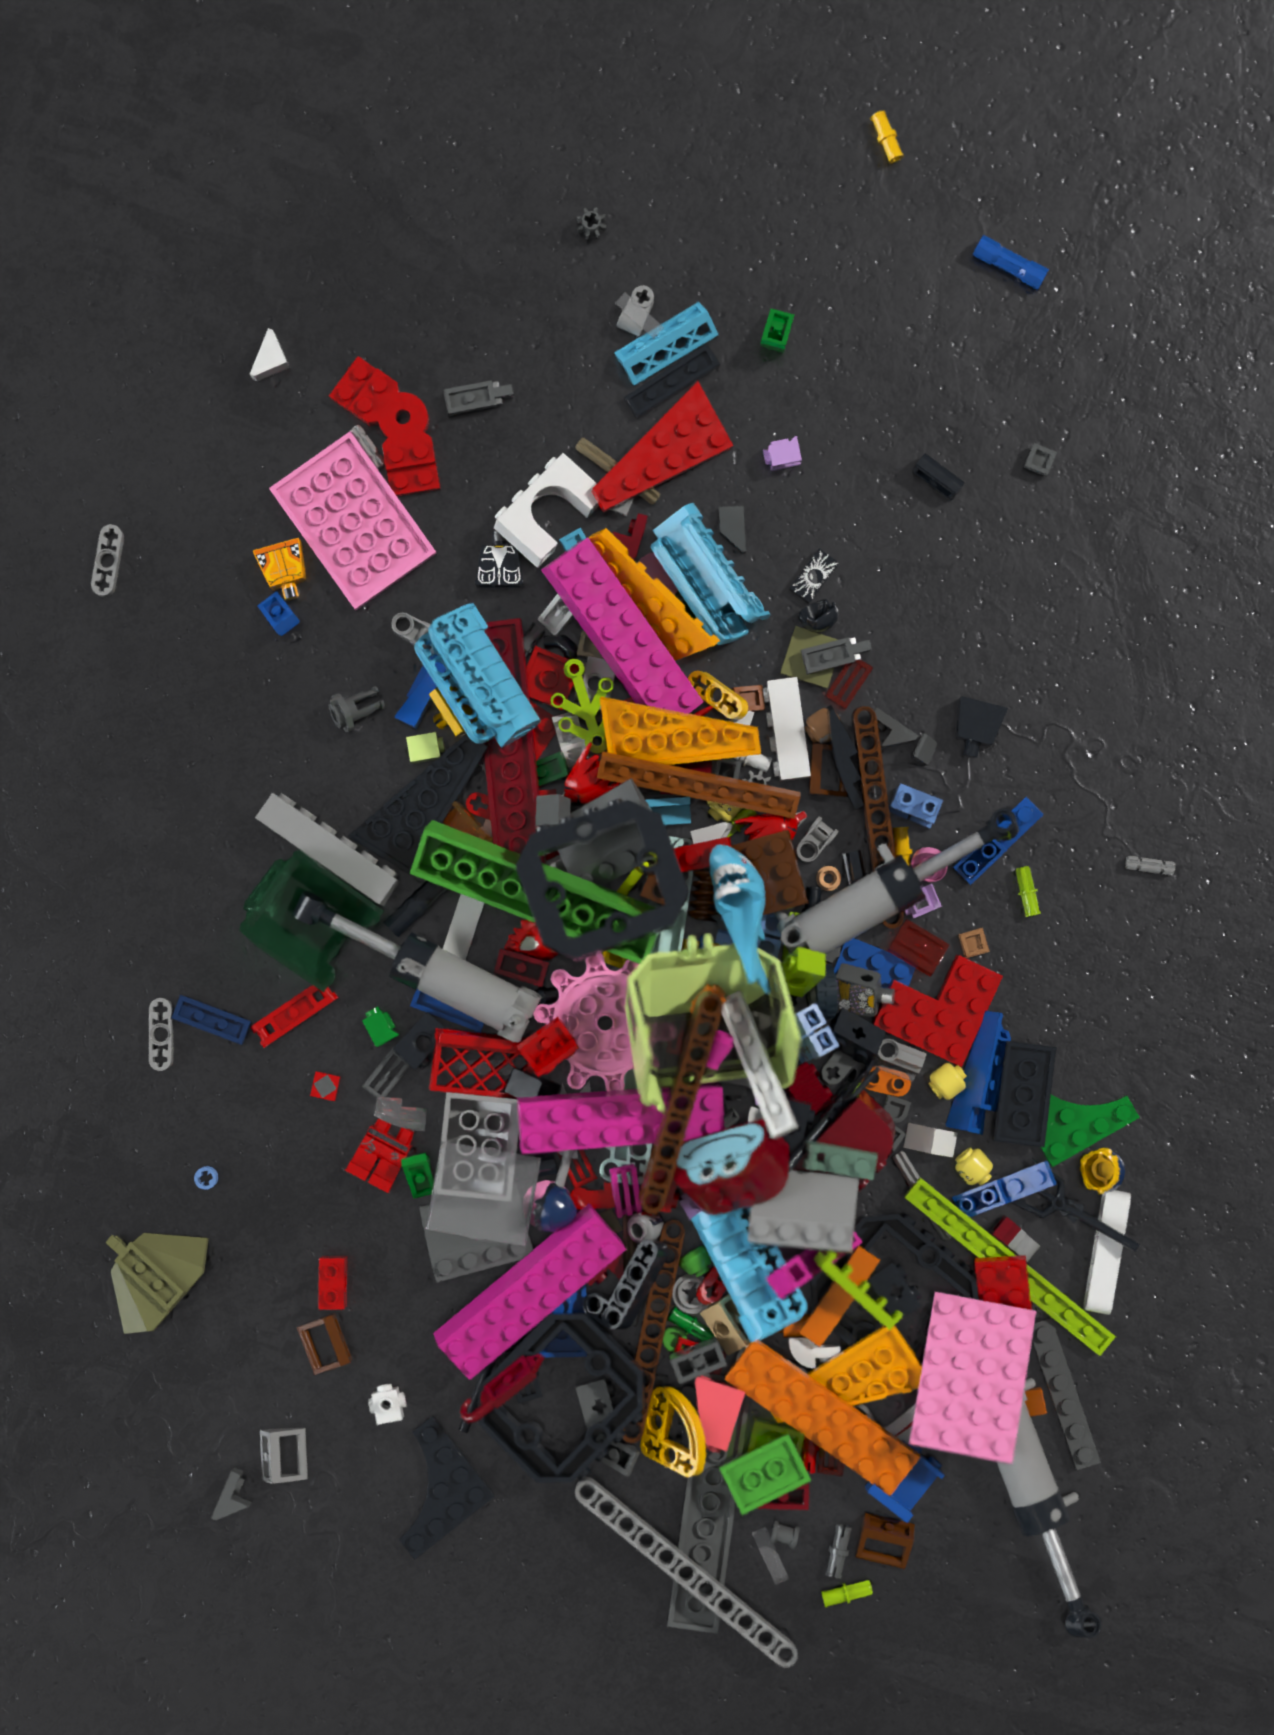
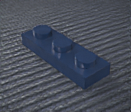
M180 995L171 1017L241 1045L245 1041L252 1022L184 995Z

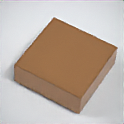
M983 928L958 934L964 958L990 952Z

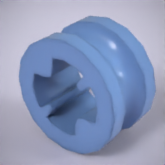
M210 1166L198 1169L194 1176L195 1184L203 1190L214 1187L218 1181L217 1171ZM203 1171H208L207 1175L211 1173L213 1179L209 1181V1185H205V1181H200Z

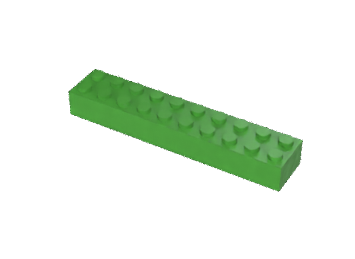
M431 820L424 829L410 874L535 923L515 867L521 854ZM542 863L548 882H559L565 889L566 901L558 910L567 936L574 938L605 927L607 918L614 912L625 913L631 918L656 909L654 906ZM554 889L546 894V899L551 902L557 901L560 897L559 891ZM616 920L612 923L611 928L619 933L625 930L626 924L621 920ZM659 933L611 949L608 952L640 964L648 954L652 953Z

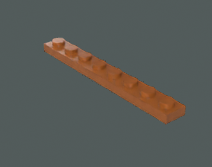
M603 751L597 774L599 779L624 783L632 778L638 787L794 819L800 799V792Z

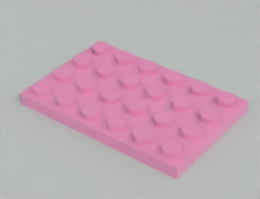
M351 432L345 434L269 488L355 610L365 605L437 554Z
M935 1292L909 1445L1006 1464L1013 1463L1036 1311Z

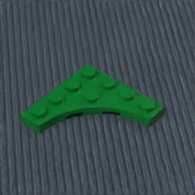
M1051 1095L1045 1148H1040L1051 1167H1054L1140 1117L1126 1095L1117 1100L1098 1105L1074 1104Z

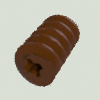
M701 869L694 871L693 875L699 878V880L693 881L692 886L698 888V890L690 892V895L695 897L696 900L689 901V905L695 908V910L688 911L687 915L696 920L718 922L711 918L713 915H718L719 912L713 908L715 906L713 899L714 886L710 870Z

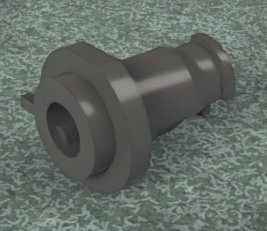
M374 686L369 691L359 692L345 699L339 693L332 695L328 706L336 726L339 729L343 728L346 732L354 730V721L371 715L378 709H385L383 700L357 710L355 705L376 696L379 692L378 688Z

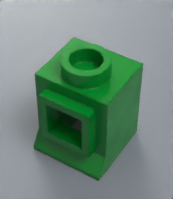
M376 1007L365 1013L367 1018L362 1020L376 1047L400 1035V1033L393 1030L396 1026L388 1012L384 1013L383 1010Z

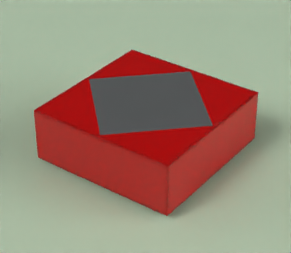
M315 1071L310 1096L336 1101L341 1076Z

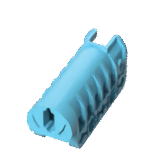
M694 503L683 506L653 530L657 540L651 544V549L696 618L704 624L702 626L710 636L714 634L720 640L717 645L731 643L748 634V629L739 615L747 622L754 623L758 619H768L771 614L769 611H764L762 602L755 596L754 592H748L743 584L745 581L744 577H738L732 568L734 562L726 559L722 553L724 547L716 544L712 538L714 532L712 529H706L701 521L703 519L702 514Z
M474 603L466 604L436 618L429 626V633L422 635L416 641L414 649L469 738L478 744L495 738L500 747H504L530 732L541 720L485 633L488 625ZM423 644L430 645L431 649H424L422 646ZM436 662H440L446 667L445 673L437 670L435 667ZM450 675L451 678L449 680L447 679L446 681H444V679ZM450 686H451V687H455V686H456L458 690H457V692H455V691H452V692H451L450 689H449V687H450ZM462 696L464 697L459 702H457L458 698L460 699ZM463 704L470 706L473 714H465L461 706ZM476 717L478 720L471 724V721ZM476 729H483L484 733L477 734Z
M751 1207L719 1215H708L702 1211L691 1218V1221L740 1314L739 1321L749 1341H761L802 1319L807 1309V1304L799 1287L780 1300L766 1280L774 1270L776 1271L786 1264L778 1247L755 1245L748 1242V1227L750 1224L747 1219L742 1220V1215L746 1214L749 1217L751 1215ZM768 1249L769 1253L766 1256L764 1252ZM767 1257L770 1261L775 1260L774 1270L771 1265H765ZM791 1294H793V1295H792L793 1299H790V1301H789L788 1297H789ZM791 1303L794 1307H800L797 1314L795 1311H789ZM767 1314H773L775 1318L770 1319L767 1317Z

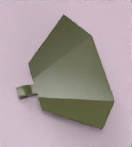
M143 1233L126 1246L124 1241L118 1236L111 1235L105 1243L119 1255L114 1260L115 1264L111 1269V1276L124 1334L154 1331L204 1274L209 1238Z

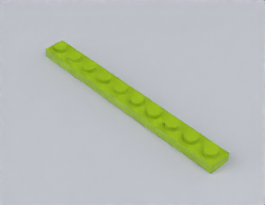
M921 1177L916 1180L904 1195L908 1201L978 1258L1017 1256ZM1027 1264L1031 1301L1096 1354L1101 1356L1116 1336Z

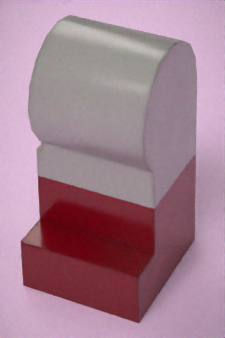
M1005 1215L990 1231L992 1235L1019 1256L1026 1255L1027 1262L1040 1248L1038 1243Z

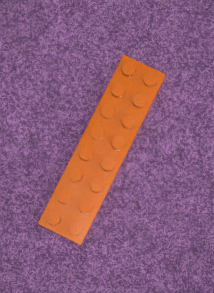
M760 1340L751 1341L725 1375V1380L744 1391L747 1396L866 1480L875 1484L889 1496H891L920 1459V1453Z

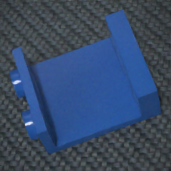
M902 1439L901 1441L920 1453V1459L891 1496L869 1481L865 1488L869 1494L908 1523L913 1516L911 1509L937 1476L942 1479L945 1474L940 1469L942 1464L932 1456L926 1458L921 1454L923 1449L920 1446L909 1445V1443Z

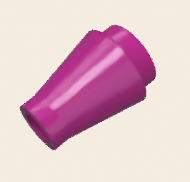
M716 1030L706 1063L707 1067L718 1070L719 1065L734 1046L732 1043L734 1040L733 1036Z

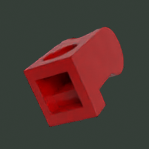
M611 1182L604 1183V1189L590 1190L587 1187H579L570 1193L576 1209L582 1210L588 1204L594 1209L615 1208Z

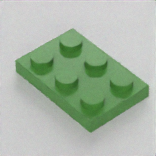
M788 1433L719 1467L742 1515L811 1481Z

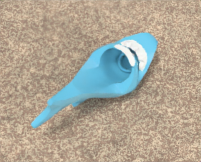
M718 844L710 854V876L714 886V904L717 911L722 915L728 932L742 959L749 983L752 984L757 981L764 992L769 994L771 987L760 963L757 950L758 939L760 941L765 940L761 926L765 906L763 879L744 855L730 846Z

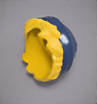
M1109 1148L1091 1151L1080 1159V1171L1087 1189H1093L1098 1194L1114 1191L1121 1185L1125 1175L1124 1163Z

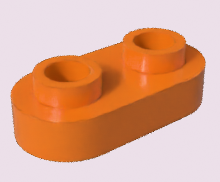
M873 1066L870 1072H872L875 1068L879 1066ZM880 1067V1071L877 1073L878 1081L876 1083L869 1082L865 1087L875 1092L903 1096L910 1090L911 1081L904 1072ZM897 1079H901L903 1082V1086L900 1089L894 1086V1081Z

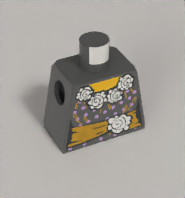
M841 963L836 975L838 991L837 1013L843 1007L857 1016H875L881 1003L893 1004L895 989L881 987V975L879 972Z

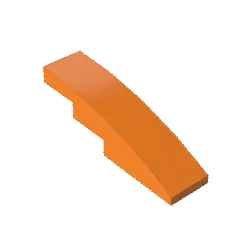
M858 1246L845 1263V1265L848 1264L852 1267V1272L848 1277L857 1285L864 1280L867 1281L880 1259ZM833 1280L829 1289L816 1305L815 1310L801 1327L799 1333L821 1347L855 1298Z

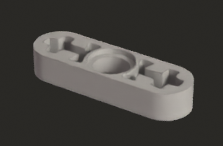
M112 524L104 526L100 531L91 581L92 590L100 597H108L115 591L124 542L122 530ZM112 530L118 536L117 539L112 540L111 547L116 548V552L110 549H103V546L109 548L110 541L106 538V534H111ZM106 554H111L114 557V564L109 568L101 565V558ZM99 570L112 573V576L106 574V582L110 586L109 588H104L103 592L97 586L98 583L103 582L104 577L102 573L99 574Z
M157 998L149 1006V1064L157 1071L167 1070L173 1064V1019L171 1018L173 1015V1005L165 998ZM160 1002H163V1006L168 1008L167 1012H163V1020L168 1019V1024L157 1023L154 1025V1019L160 1020V1014L155 1012V1007H158ZM159 1027H164L168 1032V1037L163 1042L157 1041L154 1036L155 1030ZM154 1044L158 1046L168 1044V1049H163V1057L168 1059L167 1062L163 1063V1067H160L159 1062H155V1057L160 1055V1049L154 1050Z

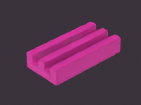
M629 1164L609 1169L617 1218L623 1217V1214L630 1216L632 1212H642L635 1165ZM627 1172H630L634 1205H631ZM617 1174H621L625 1201V1207L621 1208Z

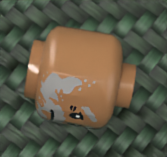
M822 708L806 719L807 726L804 729L813 743L827 744L830 742L827 709Z

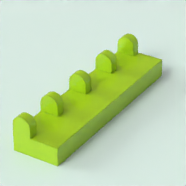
M833 1250L829 1251L826 1255L819 1252L813 1259L820 1268L885 1327L891 1330L902 1318L903 1314L897 1310L890 1316L883 1309V1306L887 1303L886 1298L881 1296L874 1301L865 1293L870 1286L866 1280L857 1285L848 1277L852 1272L851 1266L847 1264L840 1270L833 1264L832 1261L837 1256Z

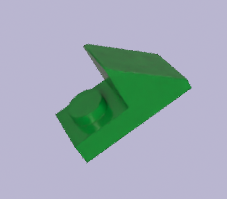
M771 308L760 346L784 353L794 314Z
M426 1153L401 1159L402 1168L414 1199L436 1193V1181L430 1158Z

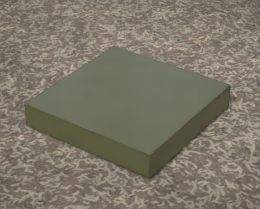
M795 626L780 674L791 678L797 677V680L828 689L834 668L807 675L800 650L838 639Z

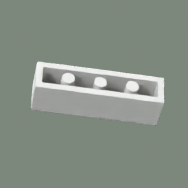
M797 677L767 681V687L763 688L764 702H769L770 712H766L767 726L772 727L774 736L769 737L771 752L776 751L777 761L773 762L774 776H779L780 782L810 778L811 773Z

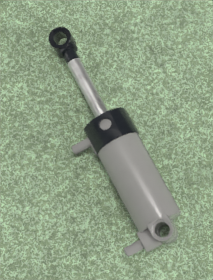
M1007 808L995 811L991 820L986 822V827L914 868L907 864L902 854L894 858L886 844L879 845L878 851L885 863L875 868L874 872L797 916H794V914L787 916L784 910L775 912L774 914L779 921L776 927L781 935L782 942L790 954L797 947H801L826 955L892 916L902 913L925 900L926 896L921 888L922 884L920 881L994 839L998 842L1000 840H1011L1016 837L1019 832V825L1015 814ZM1003 821L1011 822L1007 828L999 827Z
M303 891L292 913L293 917L309 925H318L321 922L394 959L389 977L498 1030V1035L513 1042H520L529 1024L528 1019L532 1018L541 999V996L525 986L519 988L440 948L439 945L413 932L409 934L405 942L400 946L328 910L325 900L314 893Z
M1029 1378L1025 1380L1013 1463L997 1462L1012 1501V1508L1023 1536L1041 1534L1070 1609L1066 1619L1068 1633L1073 1637L1094 1638L1101 1631V1620L1097 1614L1090 1611L1089 1606H1084L1056 1532V1528L1070 1520L1066 1507L1077 1502L1079 1496L1077 1493L1072 1492L1062 1497L1055 1483L1025 1403L1027 1400L1025 1391L1036 1385L1035 1380Z

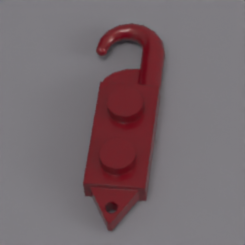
M537 1354L525 1358L522 1355L484 1386V1390L481 1393L482 1405L468 1414L467 1408L472 1399L468 1398L463 1403L460 1410L461 1418L468 1423L476 1422L495 1407L499 1408L537 1377L536 1372L544 1356Z

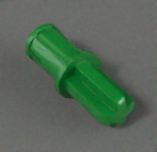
M675 1306L668 1314L667 1321L683 1329L686 1335L691 1334L701 1341L715 1337L709 1327L697 1321V1317L694 1316L692 1318Z

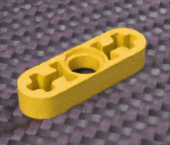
M693 671L688 676V680L702 700L727 718L740 720L746 716L748 712L747 701L709 673ZM698 678H701L700 681L708 687H699ZM719 688L722 692V697L718 702H715L713 693ZM728 702L736 704L738 711L734 712L735 709L732 706L726 704Z

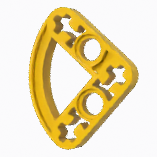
M671 1386L655 1388L651 1395L644 1433L640 1442L642 1453L646 1457L683 1476L700 1475L705 1465L706 1443L698 1414L688 1399ZM675 1409L681 1416L687 1429L690 1449L668 1439ZM657 1415L662 1419L661 1428H658L655 1423ZM670 1448L674 1450L676 1455L674 1462L670 1460L668 1455Z

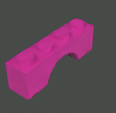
M855 1231L853 1249L863 1243ZM806 1250L769 1275L766 1280L781 1300L820 1273L823 1269L820 1268L813 1258L819 1252L826 1255L828 1251ZM835 1252L837 1256L832 1261V1263H834L847 1253Z

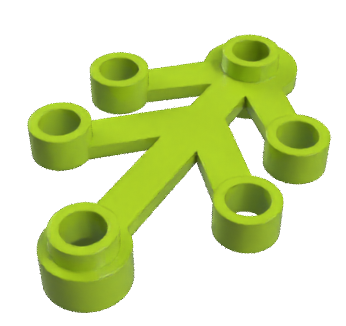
M570 659L564 665V673L573 681L580 706L565 699V696L561 693L553 694L550 702L553 707L562 708L584 719L588 730L573 724L569 717L561 718L558 722V727L563 732H570L584 739L585 746L591 742V752L602 753V751L604 752L607 749L604 724L602 720L598 727L595 716L601 706L600 697H606L607 693L613 689V681L610 678H602L598 683V690L590 703L582 678L584 665L578 659ZM572 664H576L579 667V671L576 674L571 673L569 670ZM604 680L610 682L608 690H603L601 687V683ZM555 696L562 697L563 702L561 705L557 706L554 704L553 699ZM563 720H568L570 722V727L568 729H563L561 727V722ZM595 736H600L602 739V743L598 746L592 742Z

